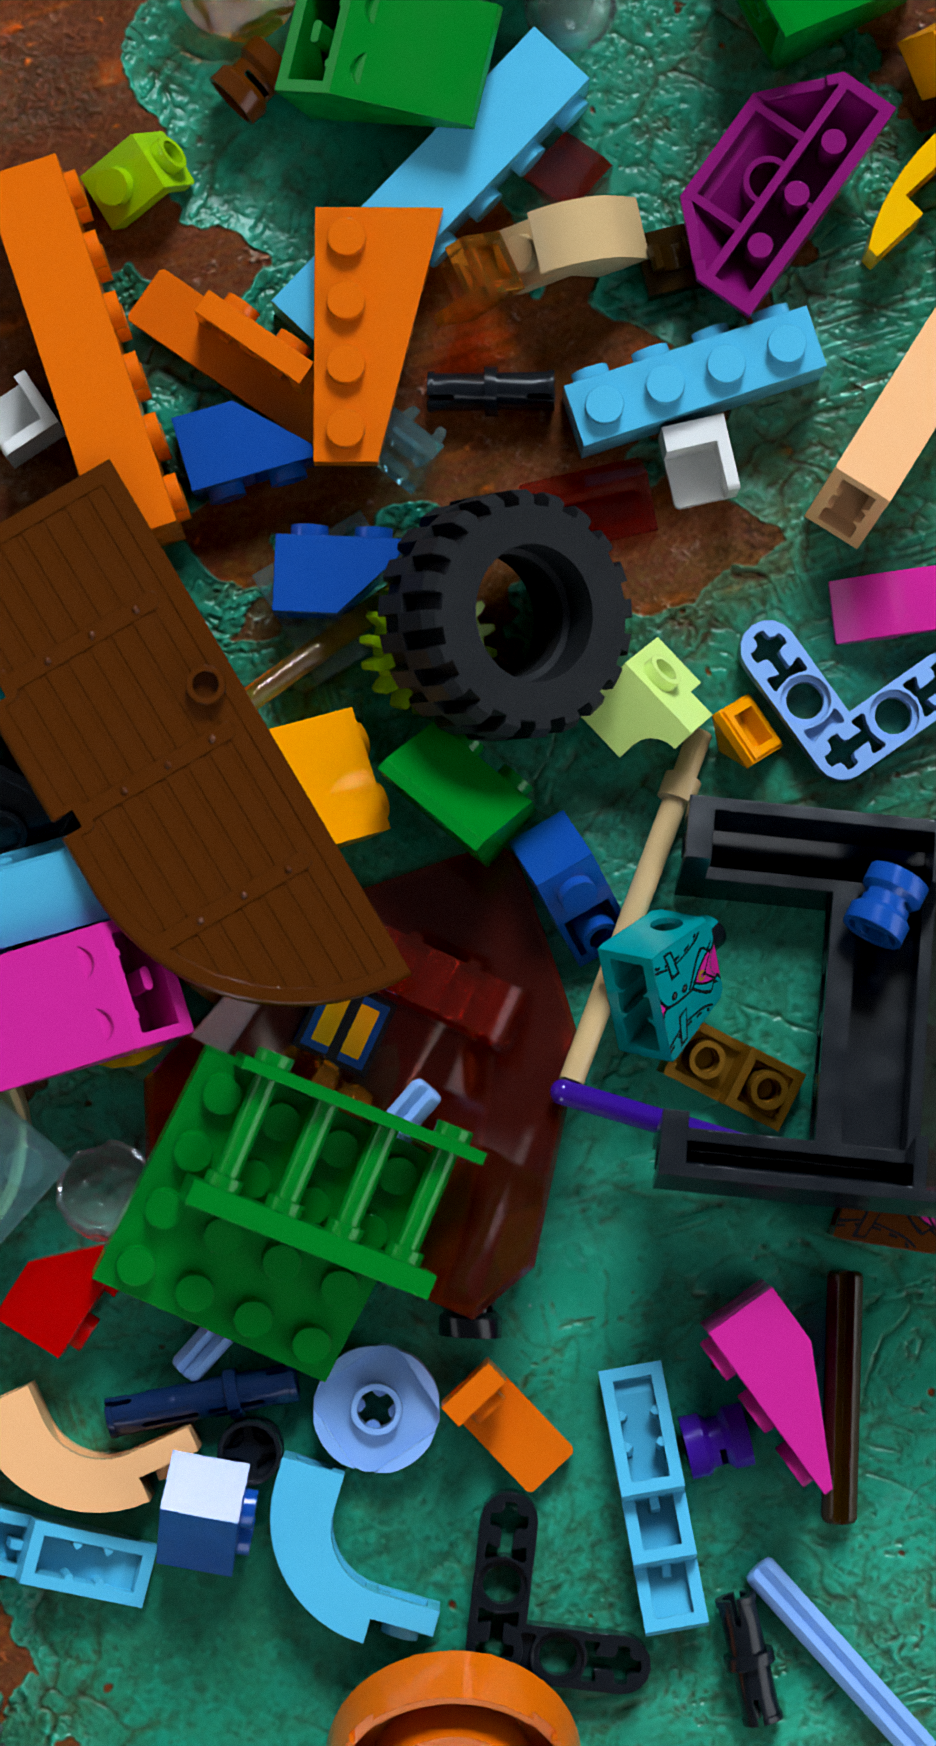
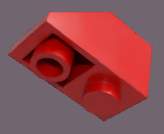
M106 1242L42 1256L29 1261L0 1305V1321L57 1358L65 1354L70 1346L80 1352L101 1320L91 1313L104 1292H107L115 1297L119 1292L117 1289L92 1279V1270Z

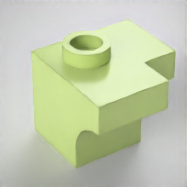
M657 637L621 666V674L613 689L600 690L605 697L603 703L590 716L581 717L620 758L636 743L644 739L662 740L676 749L705 723L712 714L692 693L701 682Z

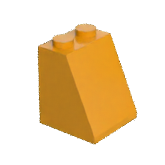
M353 707L269 729L339 849L368 840L391 829L388 820L390 813L388 796L382 785L375 780L368 758L371 749L369 737L364 726L357 722Z

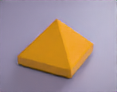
M749 693L712 715L718 751L747 769L783 746L781 739Z

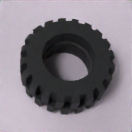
M527 489L507 490L451 501L449 506L435 508L421 517L420 527L409 529L397 546V550L403 554L402 557L389 560L383 575V581L389 583L390 586L388 595L379 596L378 617H386L387 634L379 636L383 654L392 653L396 664L395 667L390 669L396 685L399 689L410 688L413 694L409 698V703L422 717L435 716L434 722L438 728L452 735L465 734L468 740L497 741L546 737L550 733H562L576 726L580 716H590L603 703L605 697L600 690L614 688L622 671V668L616 665L618 658L628 654L631 634L625 633V618H632L631 598L624 599L621 583L627 581L621 562H612L608 552L613 549V546L603 531H590L588 529L592 522L588 515L576 506L564 507V502L560 497L546 492L531 494ZM496 559L510 566L523 581L531 598L534 611V634L530 650L522 665L512 675L499 667L487 652L481 640L476 620V600L480 583L484 574Z

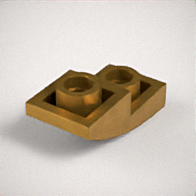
M704 1022L673 1062L661 1060L656 1071L776 1131H779L807 1075Z

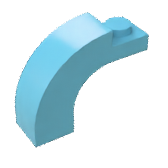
M285 1450L271 1498L270 1533L278 1566L295 1597L322 1624L334 1632L362 1644L364 1643L370 1619L382 1622L380 1631L395 1638L417 1641L419 1633L433 1637L440 1613V1601L370 1581L357 1573L341 1554L335 1539L333 1518L346 1467Z

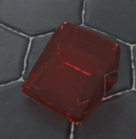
M565 131L531 170L523 176V179L550 204L566 200L593 196L612 175L613 164Z

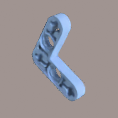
M774 620L760 621L753 624L740 640L738 658L743 669L815 770L825 779L833 782H846L857 777L936 721V693L924 701L928 707L933 709L930 715L924 716L918 698L903 687L904 683L912 680L914 689L917 692L933 680L935 675L930 667L936 664V652L924 658L849 712L795 635L784 624ZM759 634L767 641L775 637L782 641L783 646L777 655L786 670L794 661H797L804 670L789 676L777 691H774L767 681L779 675L775 667L767 659L757 663L751 656L758 647L754 637ZM808 684L819 691L822 698V706L820 712L815 717L800 719L789 711L786 705V697L788 691L793 686ZM885 699H897L903 702L909 710L910 721L908 727L899 734L883 732L875 721L877 705ZM860 716L867 734L880 744L882 748L878 752L873 753L868 741L851 754L850 757L854 763L851 769H847L842 763L831 767L825 759V756L831 751V746L827 740L834 736L837 741L843 743L855 736L861 730L853 725L851 721Z

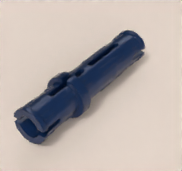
M283 1363L238 1372L237 1368L233 1367L223 1369L221 1376L197 1382H186L130 1395L107 1397L104 1399L105 1418L112 1439L132 1435L137 1432L157 1430L213 1417L230 1415L232 1420L245 1418L247 1411L273 1405L301 1402L300 1385L296 1369Z

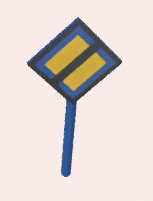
M372 993L340 1003L309 1006L291 1045L365 1079L398 1005Z

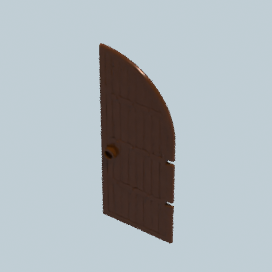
M106 460L0 522V687L6 696L0 700V735L50 821L57 822L68 813L74 812L82 827L62 838V841L91 891L115 925L142 952L176 976L212 993L253 1004L276 1007H309L335 1004L376 993L413 975L111 460Z

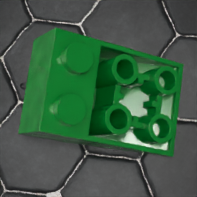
M296 0L274 90L310 119L475 129L503 7L499 4L483 0Z

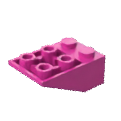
M112 920L0 955V1093L165 1046L195 1032L178 976L142 952Z
M761 1278L700 1322L709 1337L699 1344L726 1381L737 1374L747 1389L738 1394L737 1397L763 1433L766 1434L775 1427L785 1440L776 1446L775 1450L804 1488L814 1480L821 1491L826 1494L833 1487L812 1343L773 1287Z

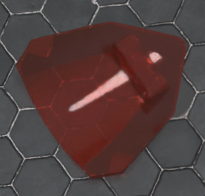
M506 848L488 868L469 852L363 889L413 974L395 985L374 993L397 1004L398 1007L365 1079L291 1045L308 1007L259 1005L222 996L194 1026L195 1032L185 1036L144 1078L146 1162L205 1044L234 1057L237 1051L254 1057L258 1046L264 1047L295 1060L290 1073L383 1111H387L413 1080L420 1078L430 1084L441 1096L440 1104L421 1126L433 1131L438 1119L474 1133L470 1146L487 1153L483 1165L458 1156L419 1251L425 1255L421 1266L437 1275L427 1301L474 1320L496 1299L532 1270L535 1266L568 1108L555 1103L551 1099L550 1088L555 1081L560 1080L559 1076L577 1029L522 869L515 855ZM410 1137L420 1143H423L431 1148H434L433 1145H430L416 1138Z

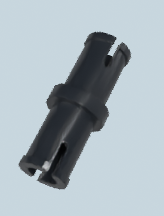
M485 366L484 372L435 373V371H428V412L484 410L485 417H498L499 410L555 411V370L545 372H498V366Z
M740 1590V1598L735 1600L733 1591L717 1597L715 1604L719 1610L728 1653L723 1656L726 1672L733 1673L743 1715L742 1722L744 1727L755 1728L759 1727L758 1718L762 1716L765 1726L782 1720L784 1716L779 1706L770 1666L775 1661V1655L772 1645L765 1644L755 1601L757 1599L755 1591Z

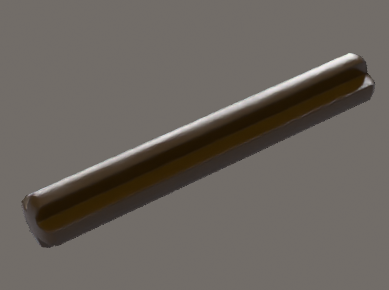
M834 1269L829 1271L827 1275L823 1425L833 1489L826 1494L823 1492L821 1494V1517L824 1522L835 1525H848L855 1523L857 1520L863 1276L861 1272L850 1269Z

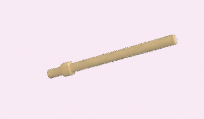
M698 728L683 742L674 769L666 770L657 794L662 801L611 937L645 916L649 910L685 809H687L690 795H698L702 784L697 777L712 735L701 728ZM601 965L559 1076L560 1079H566L583 1085L611 1013Z

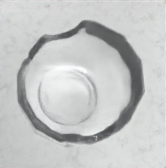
M523 0L528 29L531 30L535 26L561 52L568 54L582 52L601 43L620 15V0Z
M108 1140L102 1145L78 1150L72 1155L56 1180V1209L69 1230L95 1242H106L147 1162L141 1152L121 1141Z

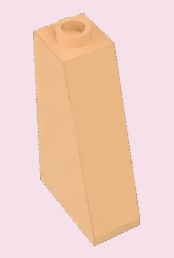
M936 307L804 515L807 519L856 549L859 548L884 512L936 429Z

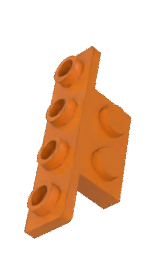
M159 270L128 313L129 322L264 417L310 442L313 447L314 362L308 359L312 352L311 348L285 329L281 328L275 336L255 321L260 316L259 312L235 294L229 292L223 300L208 290L203 296L167 270Z

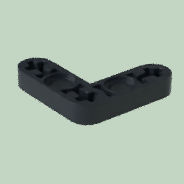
M513 1488L501 1489L491 1494L484 1502L480 1515L466 1634V1651L485 1653L481 1649H476L477 1641H488L491 1616L478 1618L479 1608L495 1614L518 1612V1619L515 1623L509 1619H503V1643L512 1645L513 1649L511 1653H501L500 1658L531 1671L549 1686L612 1694H629L640 1689L648 1680L651 1663L650 1655L644 1642L635 1634L620 1630L527 1619L538 1531L537 1509L529 1496ZM505 1502L517 1503L518 1514L528 1517L527 1524L516 1526L513 1534V1550L526 1548L523 1559L507 1552L485 1554L488 1543L500 1548L501 1525L491 1521L492 1513L503 1512ZM505 1565L517 1572L521 1585L514 1597L498 1601L492 1599L486 1593L483 1587V1580L490 1569L495 1566ZM561 1637L567 1639L576 1649L577 1656L574 1664L563 1672H553L546 1669L539 1659L541 1647L552 1638ZM585 1641H597L594 1649L595 1656L614 1657L616 1656L618 1646L629 1647L631 1658L640 1661L638 1668H628L625 1678L617 1679L614 1678L611 1666L593 1663L594 1677L582 1676L587 1663Z

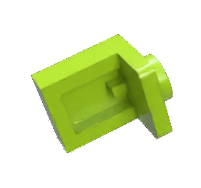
M163 131L129 135L80 176V179L112 230L127 228L168 193L186 191L195 183L186 167L187 161L184 152Z

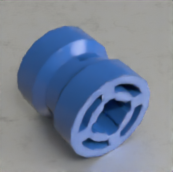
M872 861L862 880L866 892H863L861 898L851 901L842 920L845 926L860 938L883 948L900 949L910 929L907 923L909 913L920 909L929 892V888L921 878L899 865L887 861Z

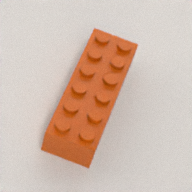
M56 153L0 171V235L79 476L110 459L161 547L184 540L186 536L181 522L192 519L191 512L176 473L165 475L161 462L173 459L156 412L145 414L142 402L152 400L153 397L136 352L132 351L125 354L122 343L133 340V336L116 291L113 290L105 293L103 283L114 279L96 230L85 232L83 224L94 221L76 169L64 172Z

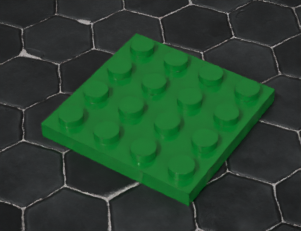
M205 1044L92 1270V1279L326 1382L377 1280L184 1204L177 1197L187 1173L204 1179L208 1168L215 1170L254 1075V1072L235 1065L234 1056ZM281 1083L278 1084L239 1179L245 1183L241 1191L242 1195L264 1203L269 1192L276 1193L315 1097ZM339 1107L300 1202V1205L305 1207L301 1216L302 1219L325 1227L328 1217L336 1218L374 1121ZM398 1133L360 1226V1229L365 1231L362 1243L385 1251L388 1241H396L433 1148Z

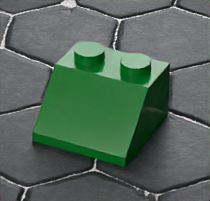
M433 721L389 755L380 764L378 769L394 790L488 868L509 844L508 842L518 834L536 813L537 810L533 802L527 797L533 790V787L508 765L504 764L497 772L482 760L479 755L485 747L479 741L468 740L465 734L452 735L438 728Z

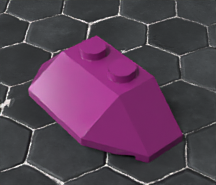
M845 71L827 75L821 79L793 83L753 93L679 197L696 282L749 318L781 279L849 183L896 111V107Z

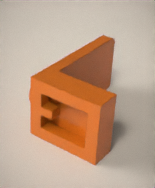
M488 1356L441 1401L443 1411L459 1427L463 1424L527 1492H533L573 1454L571 1443Z

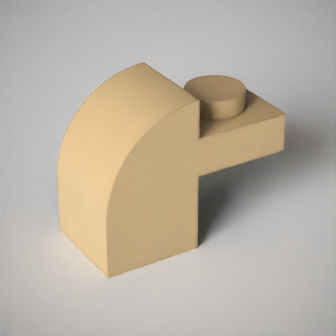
M599 195L550 204L527 212V220L493 233L507 294L522 295L569 276L602 277L649 259L636 197Z

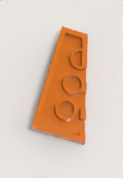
M315 207L314 466H379L404 361L411 342L421 295L424 291L436 237L438 236L443 217V208Z

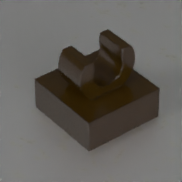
M684 223L644 233L649 259L638 264L648 301L704 288V286L696 282Z

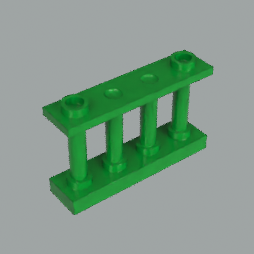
M258 1046L254 1057L237 1051L234 1064L254 1072L251 1083L215 1170L208 1168L204 1179L187 1173L177 1197L184 1204L428 1300L437 1275L421 1266L425 1255L419 1251L458 1156L480 1165L484 1163L487 1153L470 1146L474 1133L438 1119L432 1131L290 1073L295 1060L264 1047ZM281 1083L315 1098L276 1193L269 1192L265 1202L262 1203L241 1194L245 1183L239 1179L277 1086ZM340 1107L374 1121V1125L336 1218L328 1217L325 1227L301 1218L305 1207L300 1205V1202ZM401 1132L433 1145L434 1148L396 1241H388L385 1251L361 1242L365 1231L360 1229V1226L397 1135Z

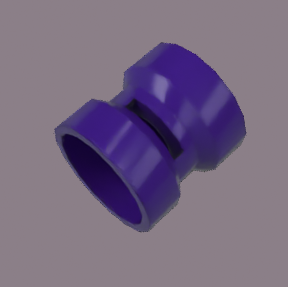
M740 1402L721 1406L714 1416L703 1417L698 1413H691L677 1417L693 1480L711 1476L717 1467H721L724 1464H729L736 1469L756 1465L748 1426Z

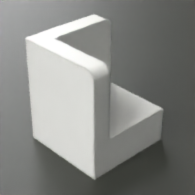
M25 370L13 376L19 385L0 397V449L14 468H17L66 435L64 428Z
M724 413L661 427L658 441L673 505L676 509L681 510L737 496L741 487Z

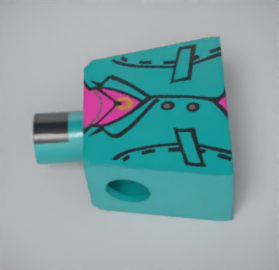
M663 909L652 910L597 948L620 1051L673 1062L682 1052L721 998L723 987L716 951L725 943L726 933L718 920L709 915L694 916Z

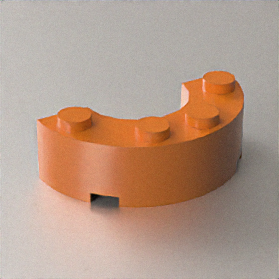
M450 1650L414 1654L380 1669L364 1680L350 1693L339 1708L330 1727L326 1746H581L574 1719L565 1703L545 1681L534 1673L493 1654Z

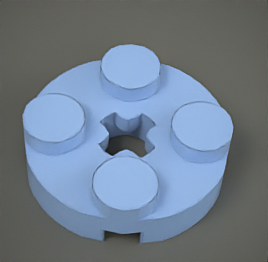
M390 1343L363 1344L340 1354L326 1382L320 1380L314 1395L313 1423L323 1447L339 1463L364 1472L391 1473L415 1462L430 1446L440 1420L439 1391L431 1372L415 1355ZM373 1391L378 1397L388 1394L393 1399L394 1403L388 1408V1413L391 1417L388 1423L381 1425L375 1418L367 1422L361 1418L359 1412L366 1406L362 1396L367 1392Z

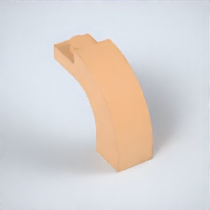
M36 1380L0 1395V1470L30 1495L50 1505L66 1510L106 1513L130 1509L150 1502L155 1492L147 1474L155 1471L159 1481L166 1479L173 1450L195 1453L203 1445L195 1424L192 1422L181 1425L127 1450L118 1452L94 1451L73 1442L58 1428L48 1410Z

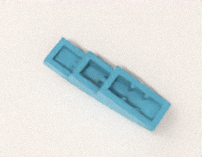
M661 1360L598 1371L645 1637L709 1626L697 1562V1551L686 1499L685 1483Z
M0 1502V1575L13 1577L19 1584L138 1608L143 1607L157 1553L156 1543Z

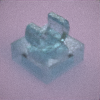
M416 406L406 409L403 413L394 407L379 466L375 467L412 495L425 481L445 445L442 442L446 436V430L440 426L433 435H430L415 423L421 411Z

